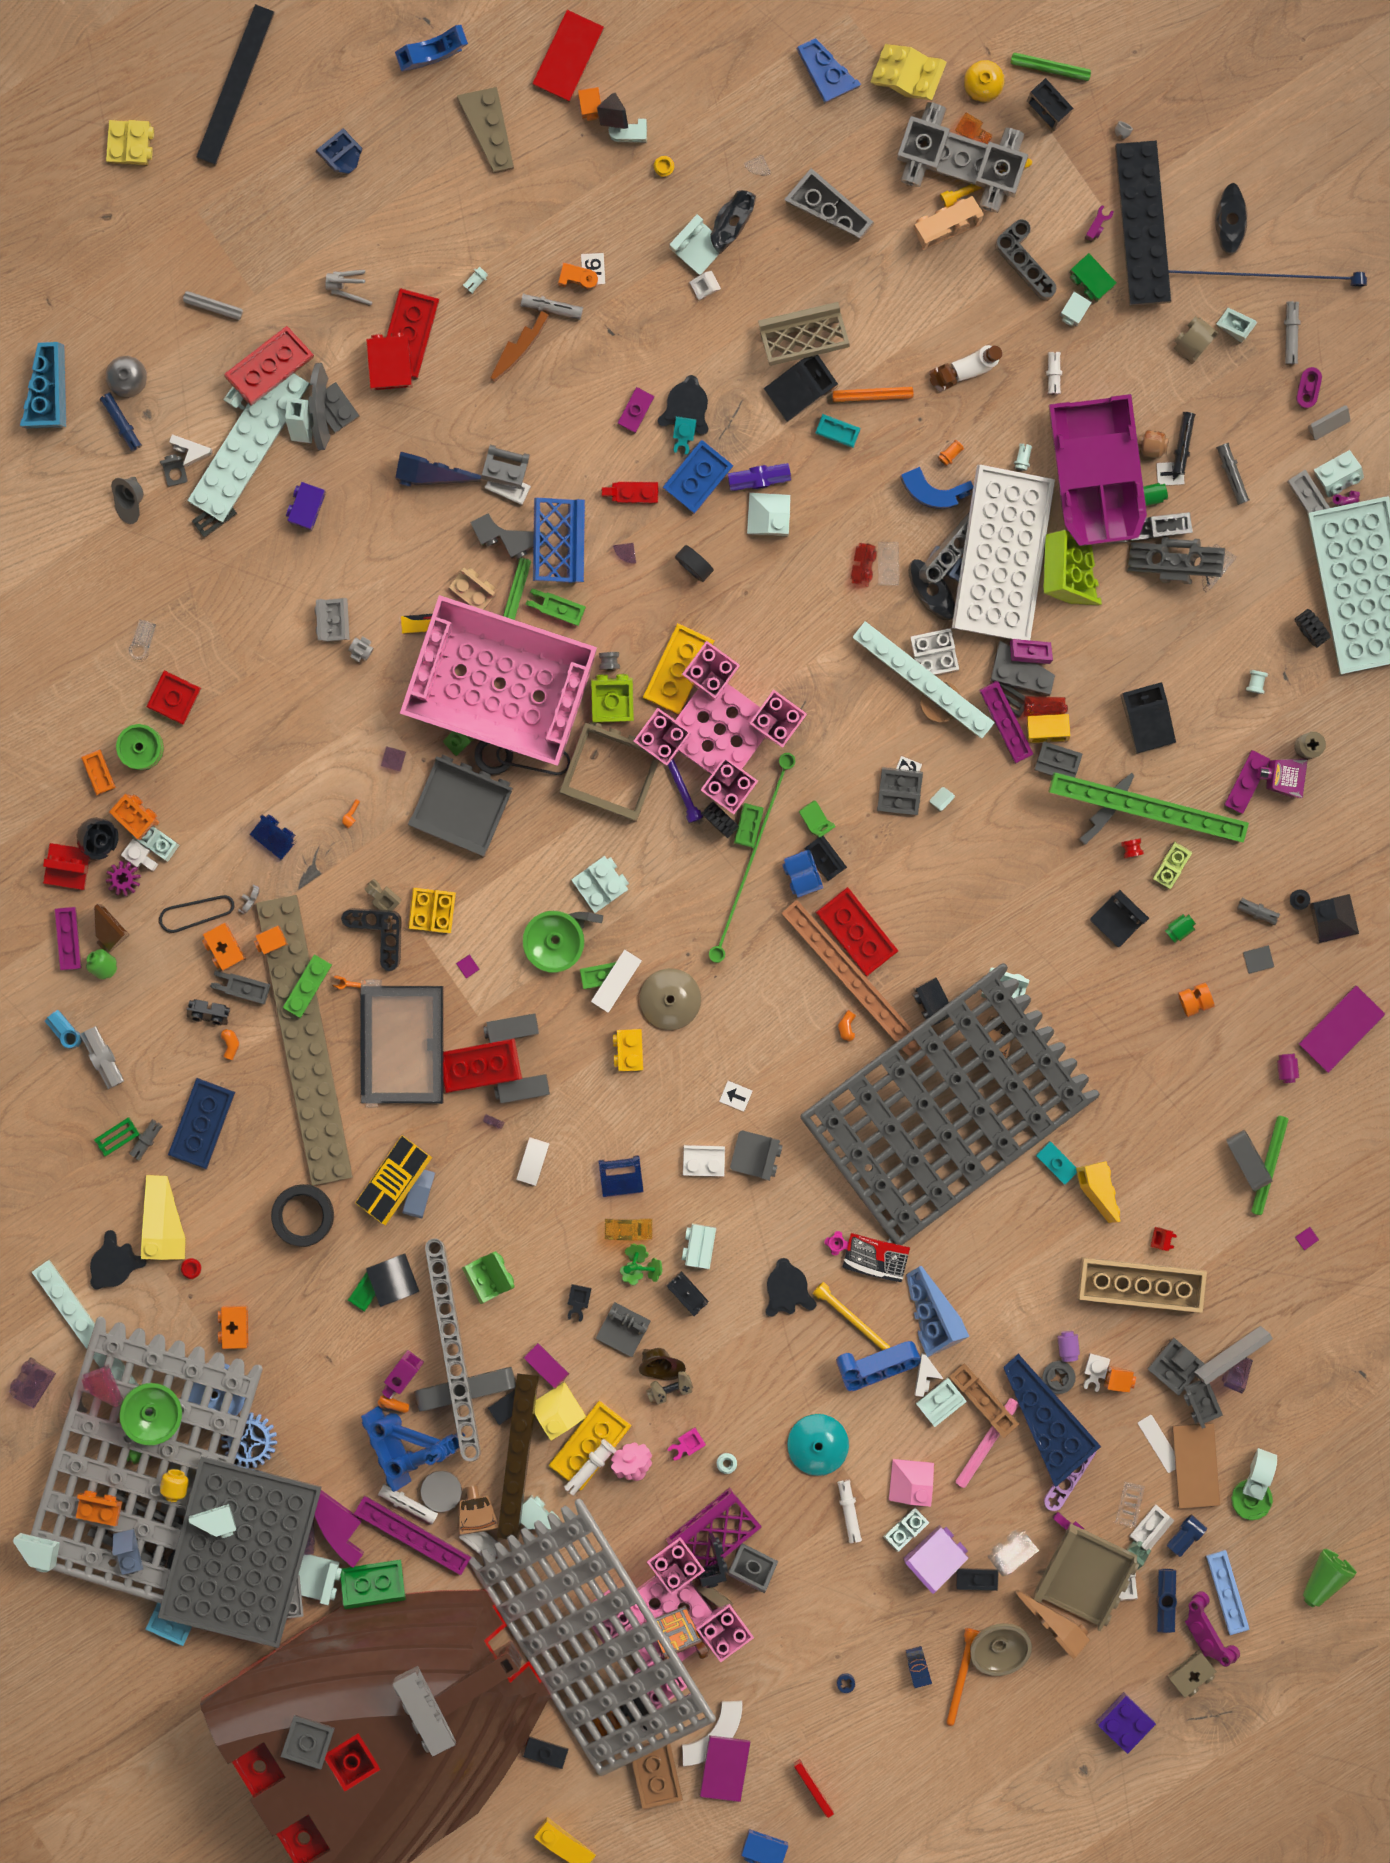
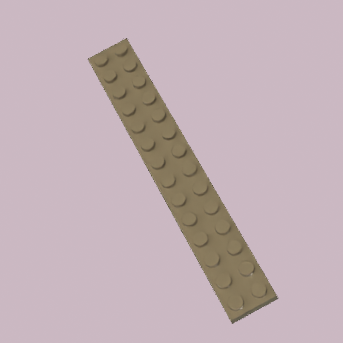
M293 895L258 902L256 905L261 931L265 932L280 926L288 945L270 952L266 956L312 1186L353 1178L317 993L301 1018L283 1008L310 962L298 897Z

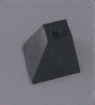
M1350 894L1310 903L1319 943L1359 934Z

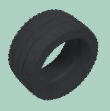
M307 1184L295 1185L284 1190L275 1200L271 1211L272 1225L277 1235L286 1243L297 1247L311 1246L325 1238L331 1230L334 1221L333 1205L329 1197L319 1188ZM300 1195L315 1199L321 1206L323 1213L322 1223L317 1231L305 1236L296 1235L289 1231L283 1222L282 1216L287 1202L293 1197Z

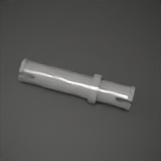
M524 293L520 305L521 307L536 309L540 313L545 311L581 320L583 307L548 300L544 296L540 298Z
M1289 301L1286 302V320H1284V325H1286L1285 364H1298V325H1301L1299 320V302Z

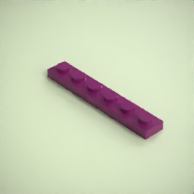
M364 1495L354 1513L459 1575H462L471 1559L470 1555Z

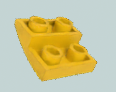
M412 888L408 928L451 933L456 893Z

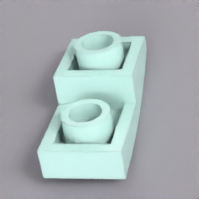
M154 826L150 828L141 840L136 839L167 862L180 846Z
M914 1508L883 1537L899 1552L929 1522Z

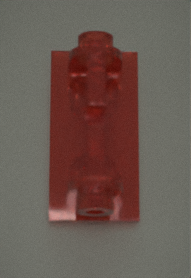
M859 543L856 546L854 561L861 563L860 566L853 565L850 577L852 584H862L869 587V582L873 578L872 565L877 556L876 546L869 543Z
M1025 696L1024 717L1065 714L1068 711V705L1065 704L1066 697Z

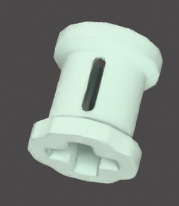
M1250 670L1251 678L1246 691L1264 694L1263 686L1268 673Z

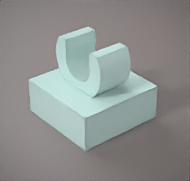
M232 387L223 400L235 408L238 407L244 410L245 407L241 404L243 397Z

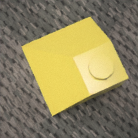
M565 1382L536 1399L534 1413L551 1441L586 1418V1415Z

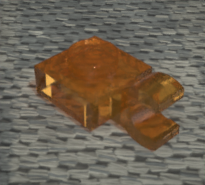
M967 112L955 129L962 136L972 140L977 137L985 144H988L992 139V134L981 128L983 122Z

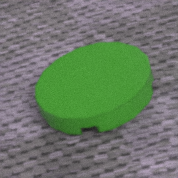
M1245 1479L1233 1489L1231 1496L1232 1506L1235 1512L1242 1518L1258 1520L1266 1516L1272 1507V1493L1268 1487L1263 1500L1243 1494V1488L1247 1481Z

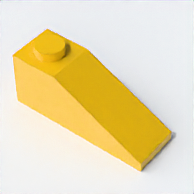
M548 1817L535 1832L534 1838L569 1863H591L596 1856L594 1852Z

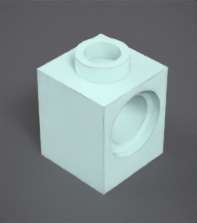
M1074 292L1060 314L1062 321L1069 326H1073V324L1077 326L1092 302Z

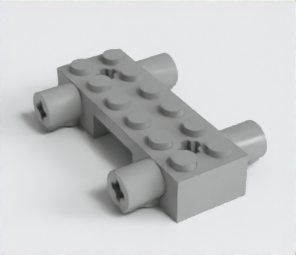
M927 102L922 119L910 117L898 152L897 160L906 162L901 181L910 186L920 187L926 169L985 188L979 207L998 213L1004 195L1015 198L1028 159V154L1019 152L1025 134L1013 128H1005L1000 145L992 142L988 144L951 133L949 128L941 126L946 108L933 102ZM923 141H927V145L929 146L921 148L918 143H923ZM1003 166L1007 172L1001 174L996 169H1000Z

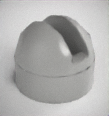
M1119 121L1115 127V134L1117 137L1121 134V139H1125L1131 134L1133 128L1129 124Z

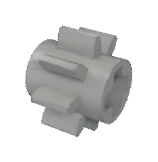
M363 636L361 640L355 638L348 649L352 653L350 657L357 662H360L361 659L367 661L374 649L370 646L371 641Z

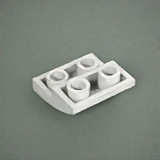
M951 628L910 637L914 659L936 676L959 671Z

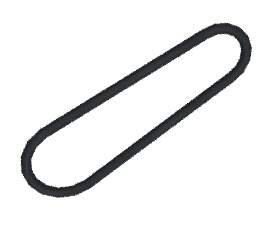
M499 747L496 752V757L502 764L552 775L566 773L570 765V757L565 751L563 754L566 756L568 764L561 772L503 761L499 756V752L503 747Z
M221 895L170 906L161 912L159 923L167 932H179L230 914L235 907L234 901L230 896ZM221 898H227L231 902V909L229 911L178 929H167L162 922L163 914L170 909Z

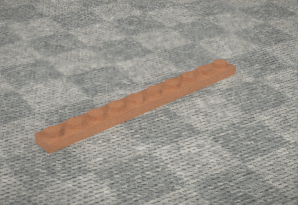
M798 900L794 901L781 913L895 1042H898L912 1031L911 1027ZM915 1039L902 1048L908 1057H911L921 1049ZM924 1056L916 1062L917 1067L927 1060L928 1057Z

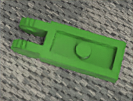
M533 588L531 589L530 593L532 595L545 598L543 605H539L531 600H527L525 605L576 626L580 625L586 609L585 606L548 592L544 593Z

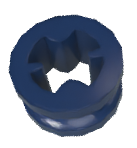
M849 1673L841 1674L837 1679L838 1689L843 1693L852 1692L855 1688L854 1677ZM850 1679V1684L852 1685L843 1688L841 1680Z

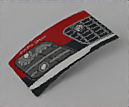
M851 1233L843 1268L877 1278L902 1282L910 1247Z

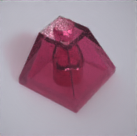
M109 1364L83 1374L82 1384L86 1391H90L91 1395L114 1407L122 1404L123 1398Z

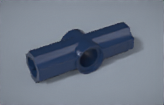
M1158 1569V1595L1156 1598L1157 1632H1175L1177 1605L1176 1569ZM1164 1596L1172 1597L1169 1605H1162L1161 1601Z

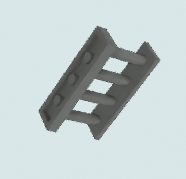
M118 1489L116 1500L127 1503L129 1496L125 1495L126 1491ZM136 1500L132 1514L136 1515L138 1510L146 1512L148 1505ZM155 1509L152 1520L156 1521L158 1518L165 1521L166 1514ZM175 1515L172 1526L181 1529L183 1525L182 1518ZM93 1525L87 1535L94 1538L98 1526ZM106 1529L102 1542L113 1547V1534L109 1533L108 1529ZM144 1546L141 1560L152 1563L155 1551L151 1553L145 1550L146 1547ZM163 1555L160 1566L165 1567L167 1560L164 1559Z

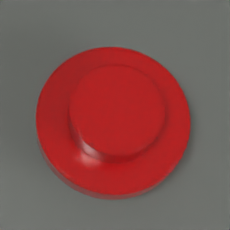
M194 1258L186 1259L181 1265V1272L188 1279L198 1277L202 1270L200 1262Z

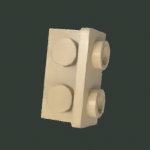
M463 567L460 574L449 586V589L469 605L484 610L496 596V593L493 591L495 587L486 580L484 583L477 578L479 574L470 567L468 570Z

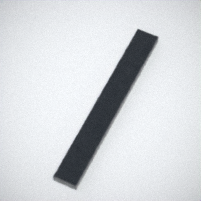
M255 4L196 156L197 159L217 165L274 17V11Z

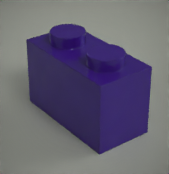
M301 482L300 486L297 485L293 493V497H295L294 504L289 505L286 516L289 517L288 522L313 530L326 491Z

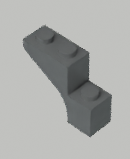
M489 513L470 522L482 546L490 547L498 542L497 539L501 537L511 559L515 557L517 560L528 555L526 551L533 548L534 531L504 530L494 523ZM543 543V544L540 546V549L543 548L544 546H546V544Z

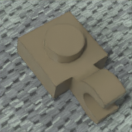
M374 879L367 884L368 886L365 888V891L374 897L372 903L378 909L393 911L400 904L402 899L387 886L382 890L379 883Z

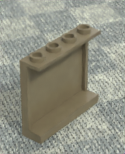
M1070 1523L1034 1591L1033 1600L1039 1603L1043 1599L1097 1624L1098 1631H1101L1103 1626L1109 1624L1112 1617L1110 1615L1112 1609L1118 1607L1121 1600L1119 1598L1121 1592H1126L1130 1583L1128 1581L1130 1575H1135L1139 1567L1137 1555Z

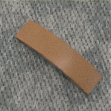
M965 1363L950 1376L951 1380L967 1395L1003 1438H1006L1020 1425Z

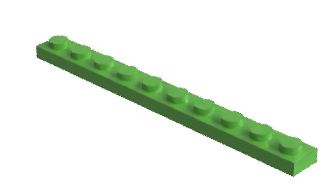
M1053 772L1048 792L1243 843L1249 825L1248 822Z

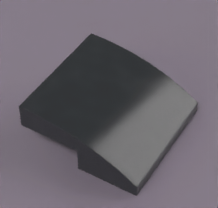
M405 1253L366 1268L380 1307L420 1292Z

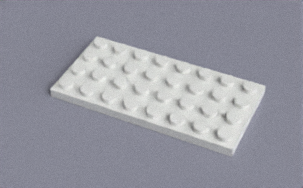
M977 465L952 628L1008 639L1030 640L1055 479Z

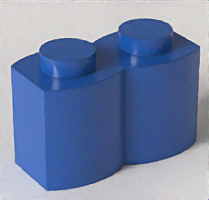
M810 850L784 859L783 869L786 875L791 877L792 883H790V888L794 895L802 897L824 889Z

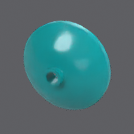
M811 1414L800 1419L792 1427L788 1436L787 1448L792 1462L798 1469L809 1475L822 1476L834 1472L843 1464L849 1451V1439L846 1430L835 1418L825 1414ZM818 1442L823 1445L820 1450L815 1449V1444Z

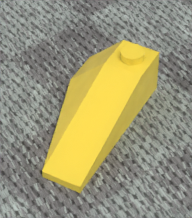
M146 1175L141 1259H185L186 1238L176 1209L168 1176Z

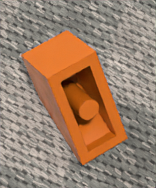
M1108 1366L1103 1386L1109 1390L1130 1393V1389L1135 1387L1136 1376H1133L1134 1372L1131 1370Z

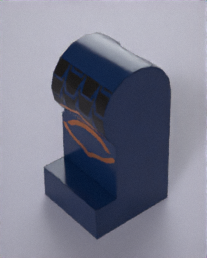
M922 1646L905 1650L914 1688L931 1685L932 1681Z

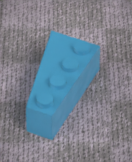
M59 342L38 343L20 426L26 429L66 427L64 345Z

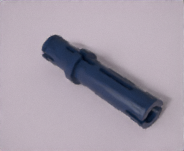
M111 392L105 394V397L102 396L100 401L118 428L119 436L124 438L131 452L137 450V447L140 448L142 444L133 431L134 427L129 425Z

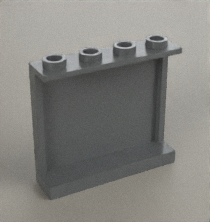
M443 754L441 758L436 756L433 768L408 825L485 857L513 788L509 787L510 782L499 778L498 782L490 779L491 774L480 770L479 774L471 771L472 766L462 762L460 766L452 763L454 759Z

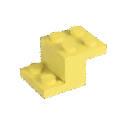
M885 44L870 82L877 86L890 87L905 97L932 100L947 62L940 58L927 57L912 47Z

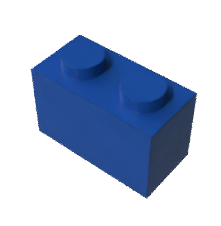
M749 1829L741 1856L750 1863H756V1861L760 1863H783L788 1849V1842Z

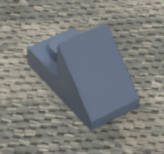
M134 1529L113 1534V1556L117 1555L122 1575L143 1570Z

